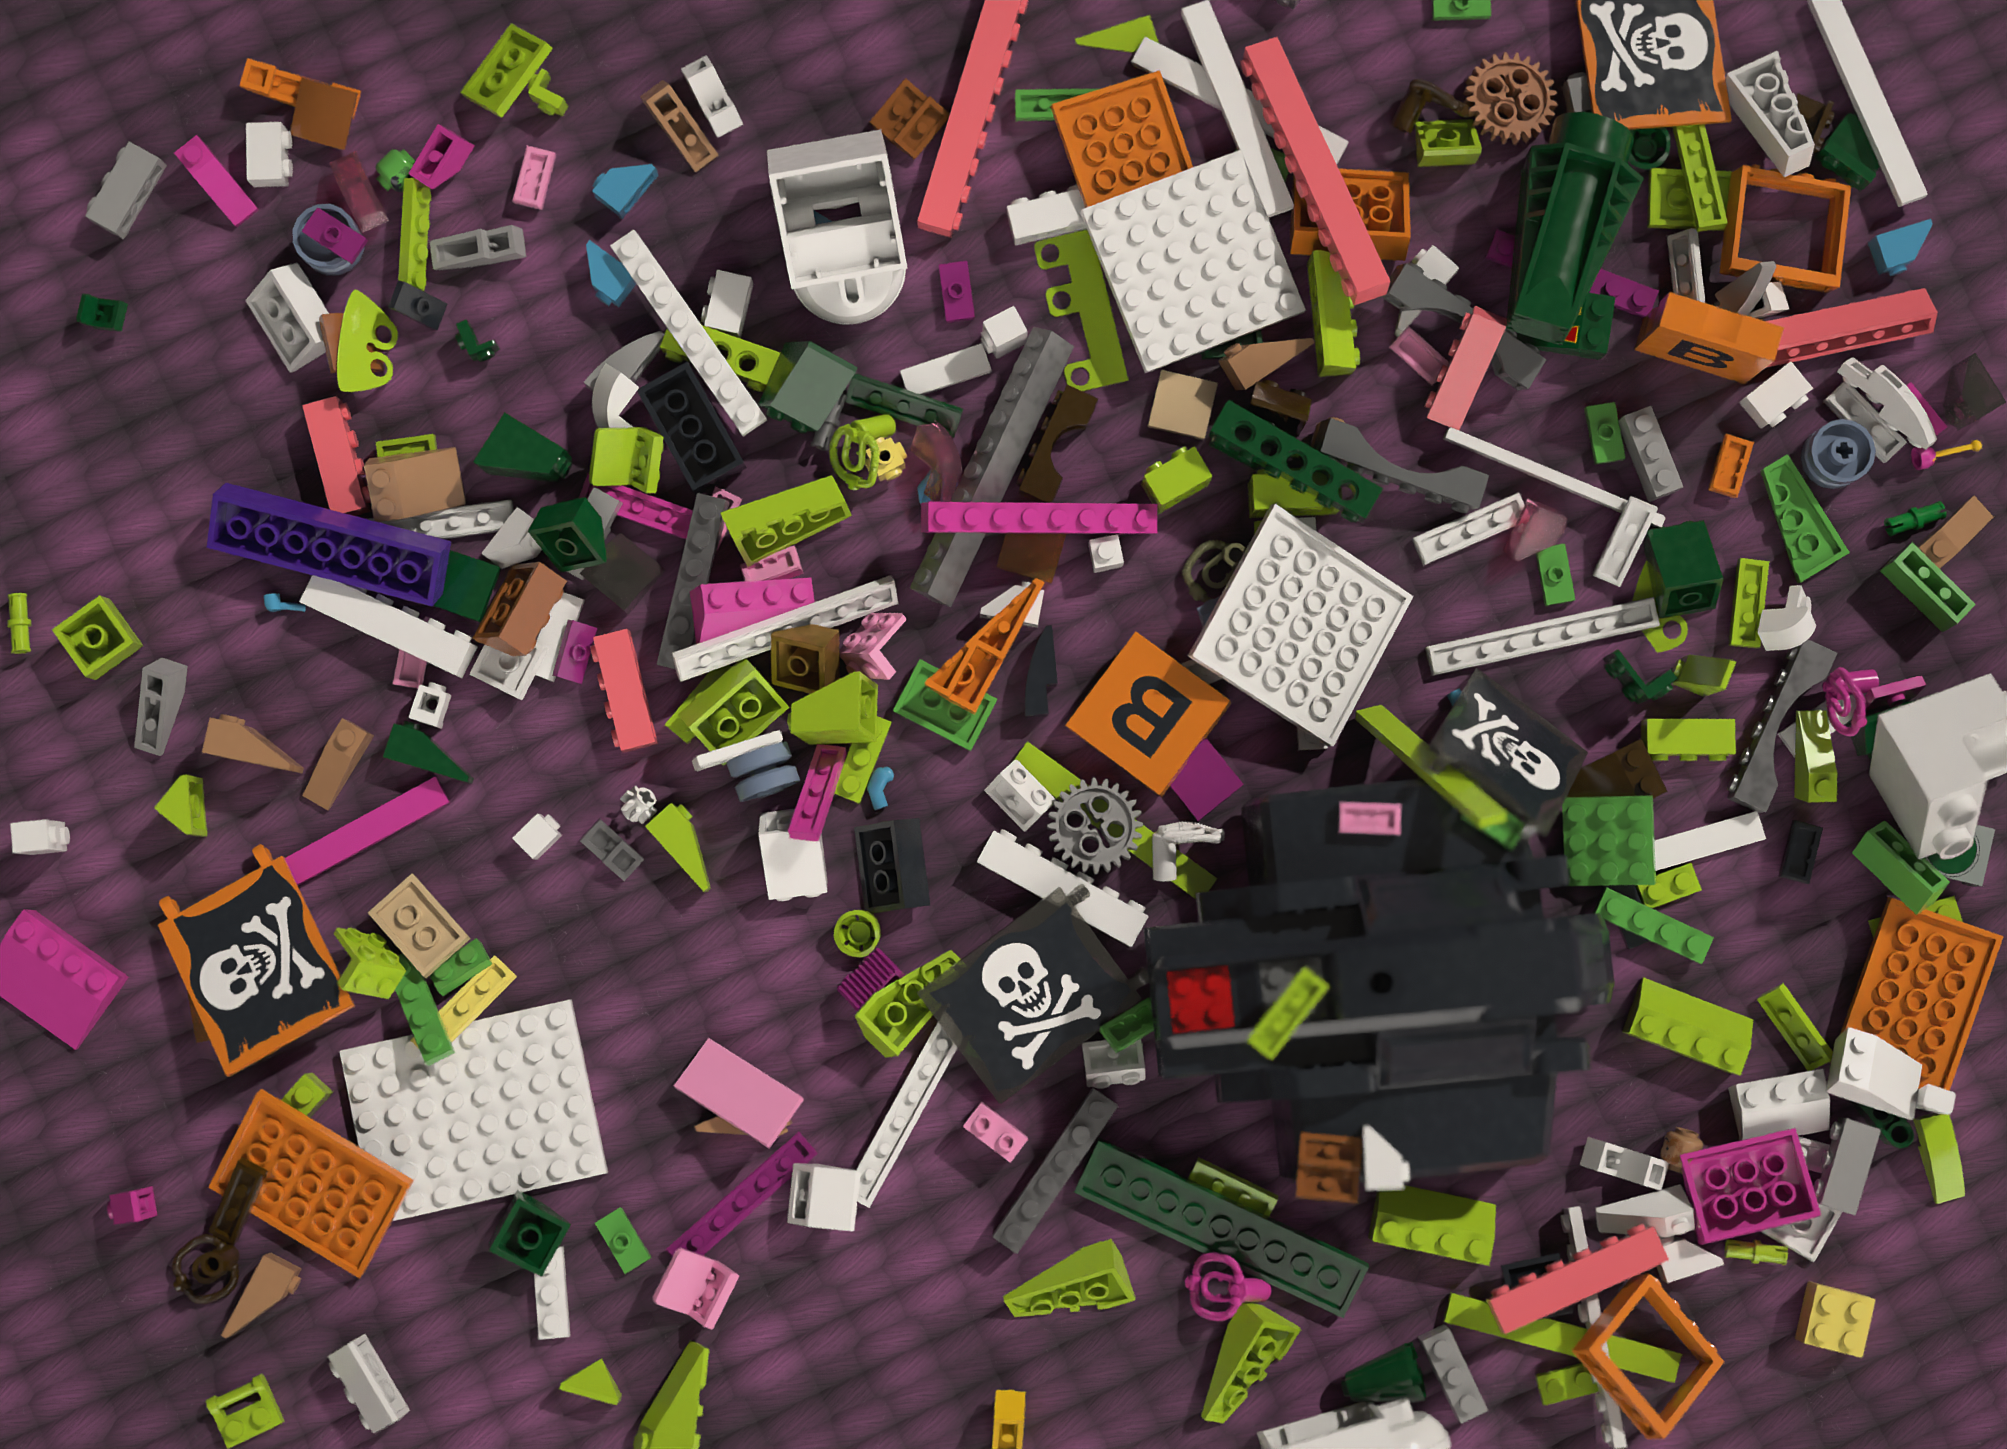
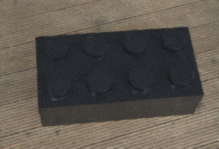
M688 362L637 390L696 496L697 493L701 494L747 468Z

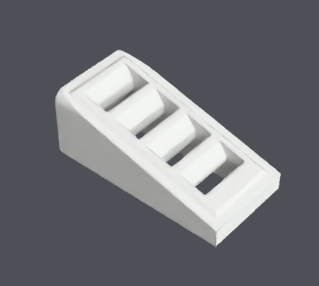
M1927 1084L1918 1089L1915 1108L1931 1113L1949 1115L1952 1113L1956 1094Z

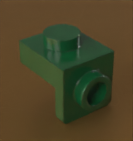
M83 293L76 321L95 329L122 332L128 304L120 300L102 299Z
M467 319L456 323L459 333L455 334L456 340L461 350L467 349L473 361H487L495 356V352L500 350L499 345L494 339L479 344L472 325Z

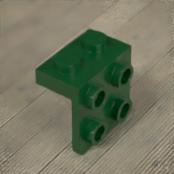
M1848 114L1844 117L1814 157L1825 168L1833 171L1848 185H1851V187L1856 188L1860 192L1872 182L1877 175L1876 171L1880 167L1859 118L1854 114Z
M1618 649L1603 658L1606 663L1603 665L1606 672L1613 679L1617 677L1623 685L1621 690L1630 702L1635 701L1637 705L1650 698L1652 701L1661 698L1673 689L1671 683L1677 679L1676 675L1669 669L1645 684Z

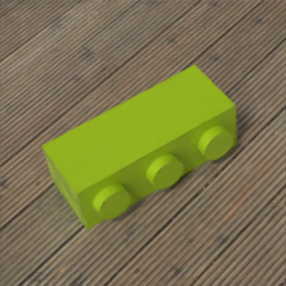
M1645 719L1641 721V739L1652 761H1668V756H1679V761H1697V756H1709V761H1727V756L1736 754L1735 719Z

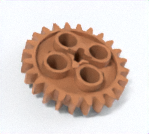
M1504 52L1501 60L1494 54L1490 59V63L1484 59L1480 64V68L1475 67L1471 73L1473 76H1469L1466 81L1468 86L1463 94L1468 96L1464 104L1471 107L1468 117H1476L1472 124L1473 127L1480 124L1483 126L1481 135L1488 131L1491 132V141L1498 135L1501 136L1502 144H1505L1507 139L1511 138L1513 144L1516 145L1520 137L1527 143L1531 135L1537 138L1541 130L1545 131L1549 125L1548 121H1551L1555 115L1552 111L1558 104L1553 101L1557 91L1549 90L1554 84V80L1545 81L1544 78L1548 71L1540 73L1538 71L1539 62L1533 66L1529 65V56L1522 62L1519 59V53H1516L1513 59H1509L1507 52ZM1512 78H1518L1523 85L1516 84ZM1486 87L1494 88L1497 94L1490 93ZM1524 103L1530 104L1534 110H1528ZM1497 112L1506 114L1508 119H1502Z

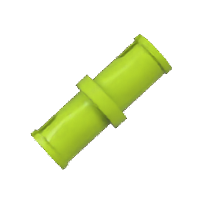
M8 594L10 620H7V627L11 630V653L24 654L31 652L29 627L32 626L31 619H28L27 594Z
M1726 1239L1724 1251L1727 1252L1724 1253V1256L1726 1258L1751 1260V1263L1759 1264L1760 1261L1786 1265L1787 1246L1761 1244L1760 1240L1746 1242Z

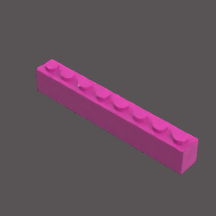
M921 503V533L1155 534L1157 533V504Z

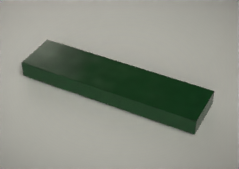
M856 373L850 380L847 398L845 399L846 403L883 415L887 414L892 418L953 438L956 436L964 410L963 408Z

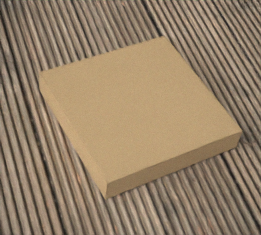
M1161 370L1148 427L1204 440L1218 383Z

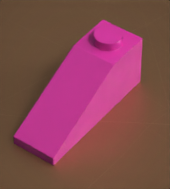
M197 135L174 152L191 175L236 227L259 210Z

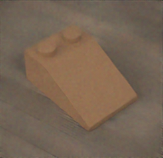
M456 447L369 458L364 465L374 521L376 522L404 519L466 504Z
M220 714L219 719H209L202 750L203 753L303 774L304 768L257 730L245 726L246 720Z

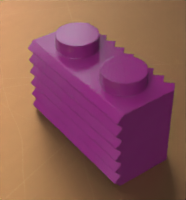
M876 948L875 952L870 953L864 958L862 965H859L858 969L854 970V973L848 974L843 979L837 990L858 1012L875 992L902 978L905 974L882 950Z

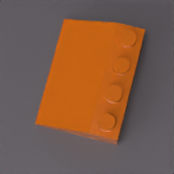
M1339 169L1380 259L1406 261L1411 238L1409 173ZM1293 174L1292 201L1294 207L1291 209L1290 254L1311 255L1313 250L1329 252L1327 246L1323 247L1320 242L1319 228L1316 222H1312L1307 212L1308 204L1304 197L1301 198L1296 188L1297 180Z

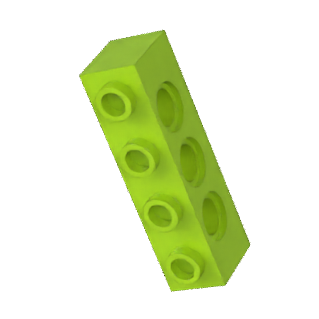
M702 325L718 350L723 349L729 352L726 361L739 380L747 382V387L763 392L780 352ZM667 328L660 345L662 352L666 354L665 358L676 363H682V360L691 362ZM746 359H752L756 362L755 368L748 372L743 371L740 368L741 363Z

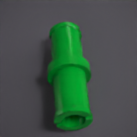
M1937 501L1934 504L1919 509L1917 507L1909 508L1907 513L1886 518L1884 526L1890 525L1892 527L1885 530L1889 536H1894L1910 529L1915 531L1922 529L1925 524L1945 519L1946 511L1941 513L1939 511L1945 509V506L1941 501Z

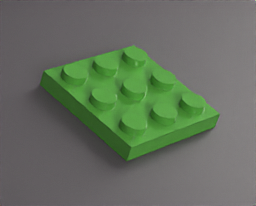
M1653 795L1562 798L1564 855H1567L1570 879L1568 886L1656 884Z

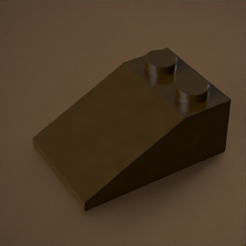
M1264 379L1262 382H1256L1247 411L1261 419L1273 422L1280 430L1298 437L1308 421L1312 399L1307 398V394L1303 391L1290 389L1289 392L1280 389L1278 383Z
M1639 739L1568 773L1566 776V789L1563 795L1564 797L1653 795L1654 799L1668 791L1642 739Z

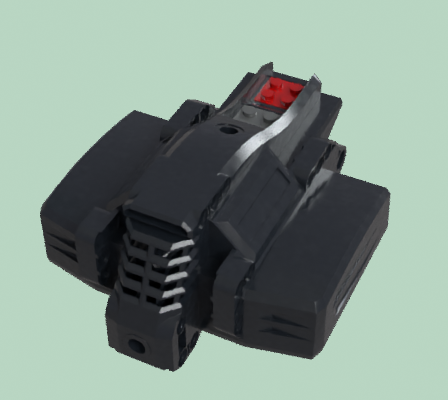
M1475 774L1464 775L1500 807L1521 820L1518 809L1492 786ZM1423 779L1268 794L1249 799L1241 807L1249 887L1195 893L1198 923L1143 928L1158 1076H1163V1079L1214 1074L1217 1103L1271 1100L1279 1176L1293 1184H1297L1301 1133L1362 1138L1359 1183L1366 1182L1363 1126L1368 1125L1401 1154L1402 1162H1408L1409 1178L1530 1166L1540 1163L1550 1155L1557 1073L1591 1069L1588 1041H1585V1038L1557 1037L1555 1013L1579 1011L1581 1007L1611 1003L1615 983L1609 931L1601 913L1544 918L1541 889L1568 886L1570 879L1567 855L1534 858L1525 832L1513 851L1507 850L1460 818L1462 813ZM1340 802L1401 804L1400 835L1339 833ZM1305 966L1327 983L1329 987L1271 1060L1250 1044L1247 1039Z

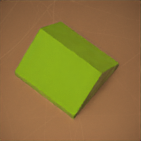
M1473 119L1416 122L1418 167L1475 164L1481 155L1482 147L1476 128L1472 126Z
M181 775L154 809L185 834L205 837L207 836L203 779L190 775Z

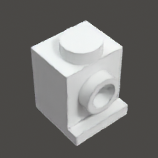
M429 682L428 687L419 684L408 718L442 729L443 720L452 695L445 693V686ZM436 699L438 702L436 709L430 710L429 702Z

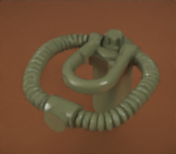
M1209 540L1199 545L1192 552L1188 560H1186V566H1183L1182 575L1184 576L1183 579H1185L1184 582L1190 588L1189 594L1196 601L1201 600L1205 603L1212 599L1206 595L1207 592L1198 583L1195 584L1193 582L1194 580L1191 577L1190 572L1194 563L1198 560L1197 558L1203 552L1212 548L1222 550L1220 554L1205 565L1202 572L1203 580L1209 587L1215 589L1222 588L1228 584L1246 551L1243 545L1238 543L1225 544L1222 540H1212V542ZM1223 559L1232 570L1230 573H1226L1223 581L1219 583L1212 582L1208 577V572L1211 567L1218 565V562Z

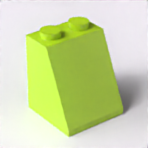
M860 671L853 672L792 703L791 713L788 714L787 718L788 728L792 734L809 745L877 742L878 685Z

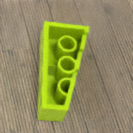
M832 475L720 512L747 567L852 516Z

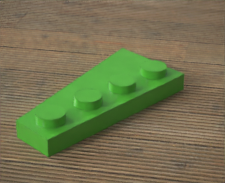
M1788 454L1761 470L1797 584L1850 553Z

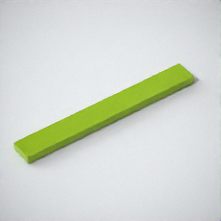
M1377 705L1356 711L1355 720L1479 829L1506 821V811L1384 706Z
M1028 741L1014 759L1018 760L1061 803H1063V800L1060 797V792L1062 791L1070 795V784L1074 785L1077 790L1080 789L1081 780ZM1102 799L1092 802V808L1098 813H1103L1108 809L1107 803ZM1080 804L1081 809L1090 819V824L1100 830L1102 823L1100 821L1095 823L1086 805ZM1111 824L1108 826L1107 831L1111 837L1118 838L1123 835V829L1120 825ZM1143 825V827L1135 829L1136 832L1142 835L1141 839L1132 840L1138 846L1137 850H1127L1153 868L1152 834L1154 832ZM1176 849L1177 879L1171 882L1196 900L1195 893L1209 891L1217 878Z
M1450 1292L1443 1319L1444 1322L1574 1357L1576 1355L1572 1352V1349L1587 1332V1328L1544 1318L1504 1334L1501 1333L1486 1301ZM1611 1335L1606 1341L1609 1357L1619 1369L1675 1383L1681 1353Z

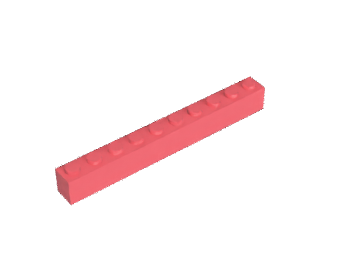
M985 0L917 220L919 229L951 238L953 230L958 231L963 217V214L959 213L961 203L967 204L971 191V187L967 186L970 175L974 177L976 175L979 165V159H975L978 148L984 149L988 135L987 132H984L987 121L992 122L996 109V105H992L994 95H1000L1004 83V78L1000 77L1003 67H1009L1012 57V51H1009L1011 40L1017 41L1021 27L1020 24H1017L1019 13L1025 14L1029 0Z
M1278 37L1245 47L1243 60H1241L1243 74L1246 77L1249 76L1252 82L1254 98L1257 101L1260 100L1263 106L1265 122L1268 125L1271 124L1274 130L1276 146L1278 149L1282 148L1285 154L1287 170L1289 173H1293L1297 180L1296 188L1301 198L1304 197L1308 204L1307 212L1312 222H1316L1319 228L1320 242L1323 247L1327 246L1331 254L1330 263L1335 272L1338 271L1342 278L1341 286L1345 296H1350L1353 305H1357L1386 295L1390 279Z

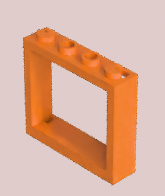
M1743 164L1740 168L1731 172L1726 212L1728 224L1724 229L1719 274L1740 277L1760 262L1738 258L1746 184L1830 199L1821 272L1776 264V269L1770 282H1781L1785 286L1824 293L1840 288L1851 185L1840 184V182H1836V179L1833 178L1824 180L1814 179V175L1806 173L1783 177L1777 168L1764 170L1760 169V166L1757 164L1752 166Z
M1651 1274L1631 1277L1572 1349V1352L1646 1439H1665L1724 1361L1717 1354L1715 1346L1701 1335L1698 1326L1685 1316L1680 1310V1305L1677 1301L1668 1296L1661 1287L1660 1281ZM1643 1296L1700 1362L1659 1415L1601 1348Z

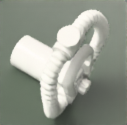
M1187 821L1159 826L1157 832L1152 834L1153 879L1156 881H1172L1177 879L1176 844H1186L1187 842H1211L1218 844L1224 840V830L1208 827L1196 822L1187 823Z

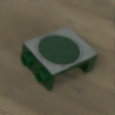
M1976 825L1972 846L1956 857L1942 859L1937 852L1924 858L1945 878L1960 881L1963 885L1971 887L1983 886L1995 829Z

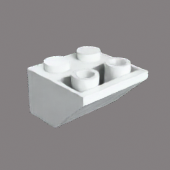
M794 1163L787 1223L807 1227L854 1231L860 1171L822 1164Z

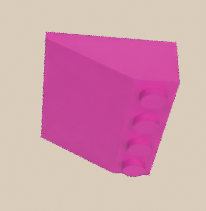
M23 909L0 944V996L75 1050L79 1048L129 978L35 910Z
M1796 1128L1680 1155L1686 1196L1693 1208L1694 1231L1699 1246L1821 1216Z

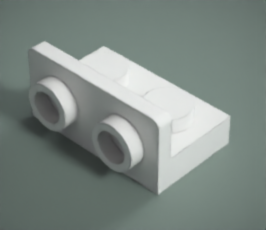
M1014 760L984 790L1024 832L1056 801L1018 760Z
M1141 1039L1117 1054L1106 1040L1082 1043L1087 1087L1094 1086L1101 1089L1109 1087L1111 1084L1123 1083L1125 1085H1134L1145 1080V1063Z

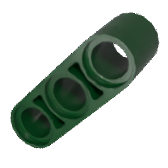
M1849 1100L1869 1126L1881 1130L1879 1138L1886 1145L1905 1148L1912 1143L1914 1131L1905 1118L1883 1111L1879 1118H1875L1872 1113V1107ZM1899 1126L1902 1135L1895 1142L1891 1137V1132L1894 1127Z

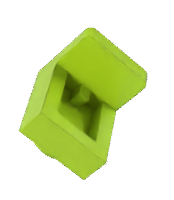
M541 69L538 75L534 74L528 84V94L532 101L539 104L538 108L551 116L555 112L563 117L568 106L564 98L546 89L551 78L546 70Z

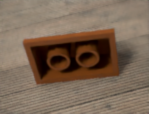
M541 562L512 565L472 639L511 656H526L534 649L539 631L548 623L552 607L563 596V587L567 581Z

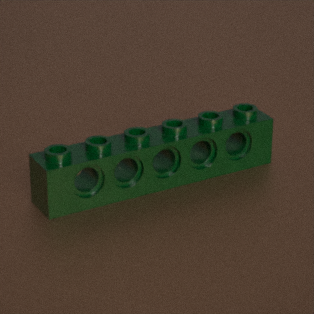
M1230 400L1227 401L1209 433V436L1213 438L1212 442L1218 447L1225 450L1230 447L1239 453L1237 456L1241 460L1251 465L1254 462L1265 467L1263 471L1275 479H1279V477L1286 479L1290 482L1289 486L1302 494L1307 491L1316 497L1315 501L1318 504L1329 509L1331 506L1342 511L1340 515L1352 523H1356L1357 520L1361 523L1364 522L1383 490L1379 485ZM1239 428L1246 429L1250 433V439L1245 442L1239 441L1235 437V431ZM1264 443H1271L1276 449V454L1266 456L1261 452L1260 446ZM1291 457L1297 458L1301 462L1302 468L1298 471H1292L1287 467L1286 460ZM1315 472L1325 474L1327 484L1323 486L1316 485L1312 480V474ZM1340 487H1348L1353 493V498L1348 501L1341 499L1338 495V489Z

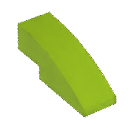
M1931 1113L1914 1118L1913 1121L1921 1144L1918 1148L1935 1204L1965 1196L1962 1165L1950 1115Z

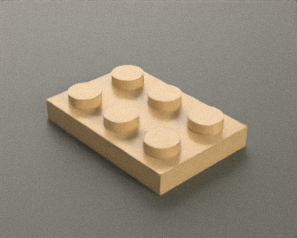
M413 873L368 912L372 919L425 978L431 975L471 939Z

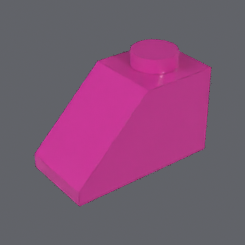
M438 124L408 174L429 188L434 189L461 170L475 146L455 132Z
M153 1186L109 1195L110 1201L107 1202V1211L110 1219H113L114 1225L141 1221L157 1216Z

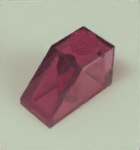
M1528 498L1503 551L1513 560L1520 561L1555 545L1566 529L1568 518L1557 509Z

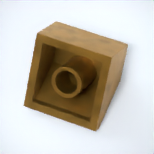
M810 624L773 632L771 634L772 684L812 694L839 680V630Z

